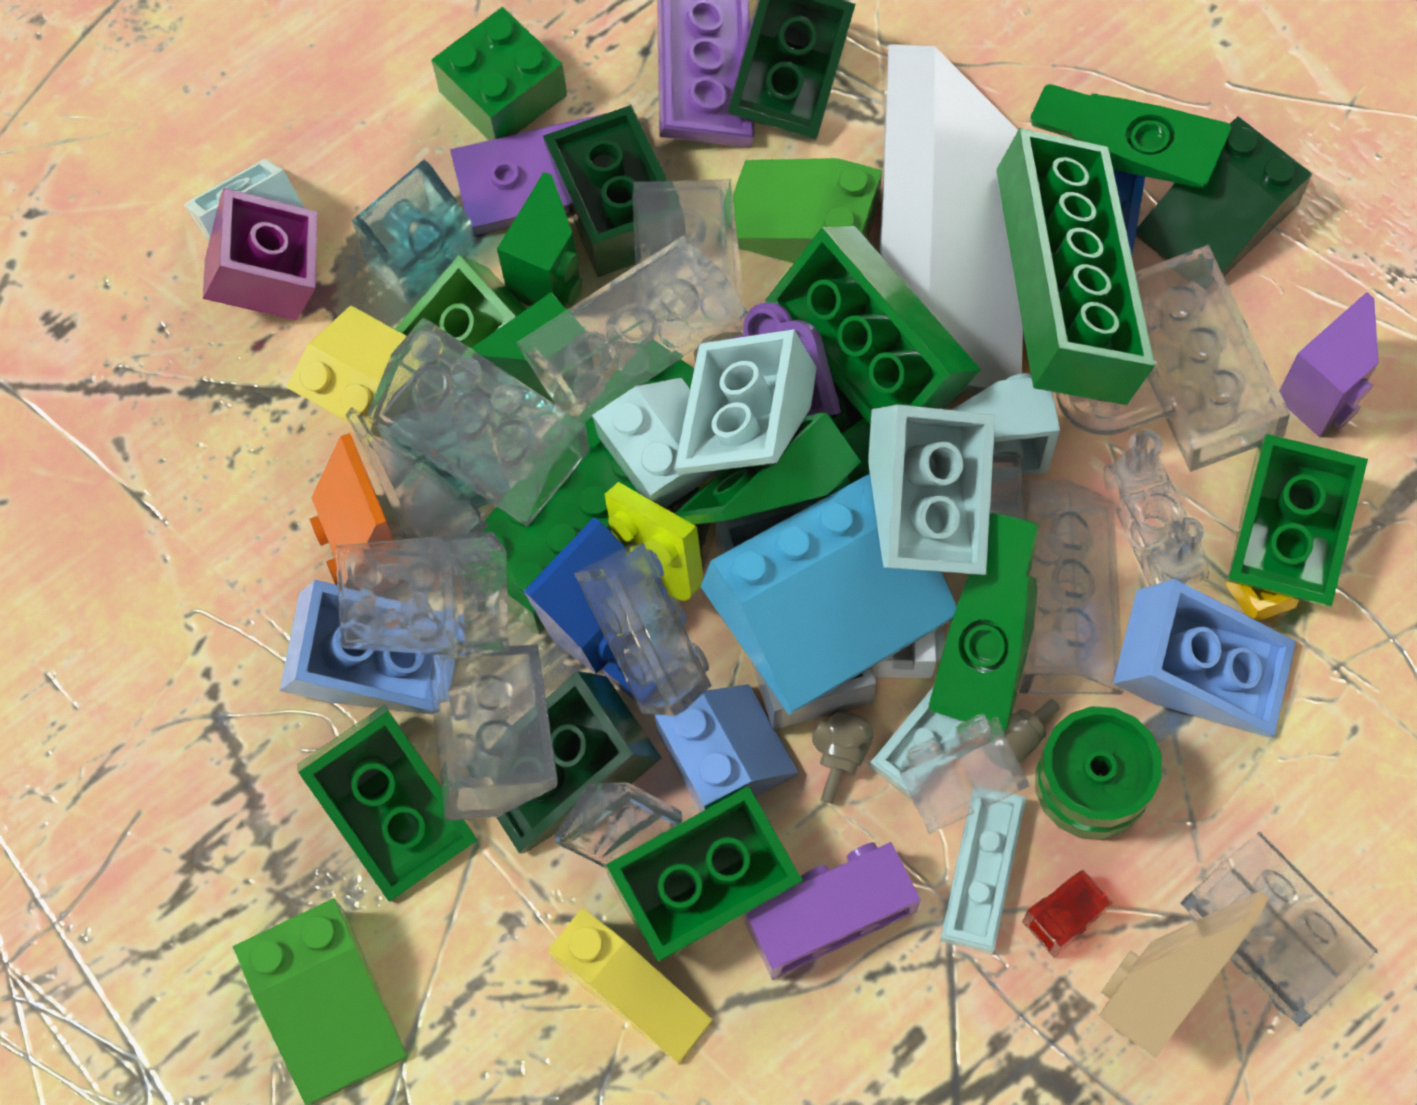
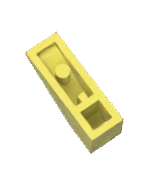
M583 907L547 950L552 962L677 1064H680L713 1022L712 1018L627 942Z

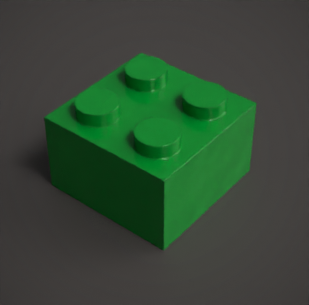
M503 6L431 59L439 92L488 140L519 133L567 96L563 63Z

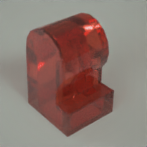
M1083 869L1065 881L1049 896L1042 898L1029 908L1022 923L1055 958L1081 936L1114 902Z

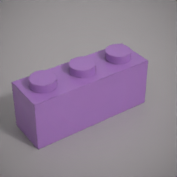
M875 842L860 846L846 856L848 862L829 870L827 865L813 868L800 876L803 880L802 883L744 915L745 924L772 980L918 911L921 899L892 842L881 847H877Z

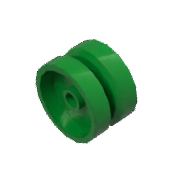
M1091 706L1070 713L1053 728L1035 769V792L1043 812L1058 828L1079 838L1103 840L1124 833L1141 818L1146 807L1153 799L1162 779V755L1153 734L1136 717L1117 708Z

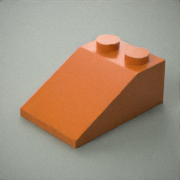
M351 433L342 435L311 497L318 515L309 518L320 546L328 543L331 546L335 558L326 561L335 585L347 586V588L375 594L408 581L411 578Z

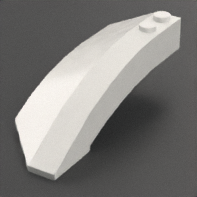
M889 44L884 125L880 255L981 369L960 393L963 395H977L998 381L1006 380L1013 375L1022 373L1023 325L996 171L1018 130L935 46Z

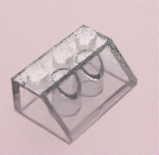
M644 543L628 545L574 573L642 714L676 716L684 712L712 686L706 674L709 671L708 660L702 649L696 643H691L683 626L687 623L685 612L675 597H669L661 580L664 577L662 564L651 549H646Z
M538 644L433 650L430 690L445 821L499 817L557 787L558 780Z
M1259 831L1224 859L1180 904L1189 912L1190 918L1194 922L1258 891L1269 897L1255 926L1230 960L1239 971L1251 976L1269 995L1272 1005L1281 1014L1290 1017L1301 1027L1336 996L1374 957L1378 950Z

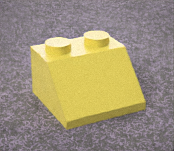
M349 306L308 343L286 387L367 434L390 438L434 351L360 309Z

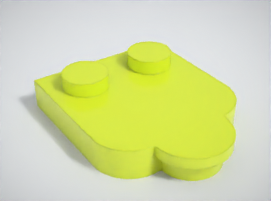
M620 482L616 483L604 494L609 516L608 523L612 534L652 574L665 600L661 605L671 606L677 600L686 601L690 599L701 588L700 586L704 579L697 526Z

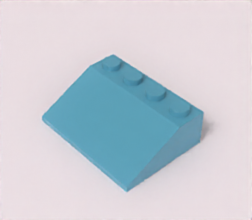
M870 474L711 560L700 586L788 715L795 713L953 620L957 608L942 572L883 567Z

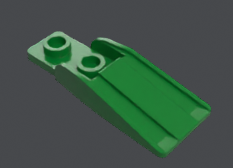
M1053 84L1045 85L1030 116V123L1033 127L1074 140L1108 147L1112 167L1115 171L1198 188L1207 186L1231 132V125L1227 122L1129 99L1093 93L1090 96Z
M998 512L989 514L986 575L969 574L947 635L929 701V708L932 712L997 732H1004L1008 729L1034 629L1037 582L1036 578L1029 574L1040 531L1038 523Z

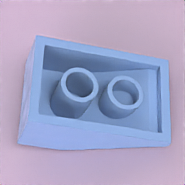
M1172 579L1136 591L1113 684L1155 705L1265 737L1275 736L1296 641L1176 579Z
M313 580L298 595L279 691L330 703L380 708L385 704L389 710L442 716L446 711L462 616Z

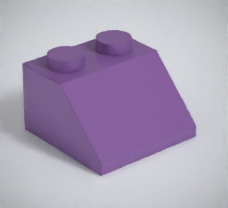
M1366 292L1297 353L1276 396L1279 402L1319 437L1333 425L1338 429L1343 428L1358 413L1361 408L1358 403L1374 386L1368 380L1379 361L1375 301L1369 293Z

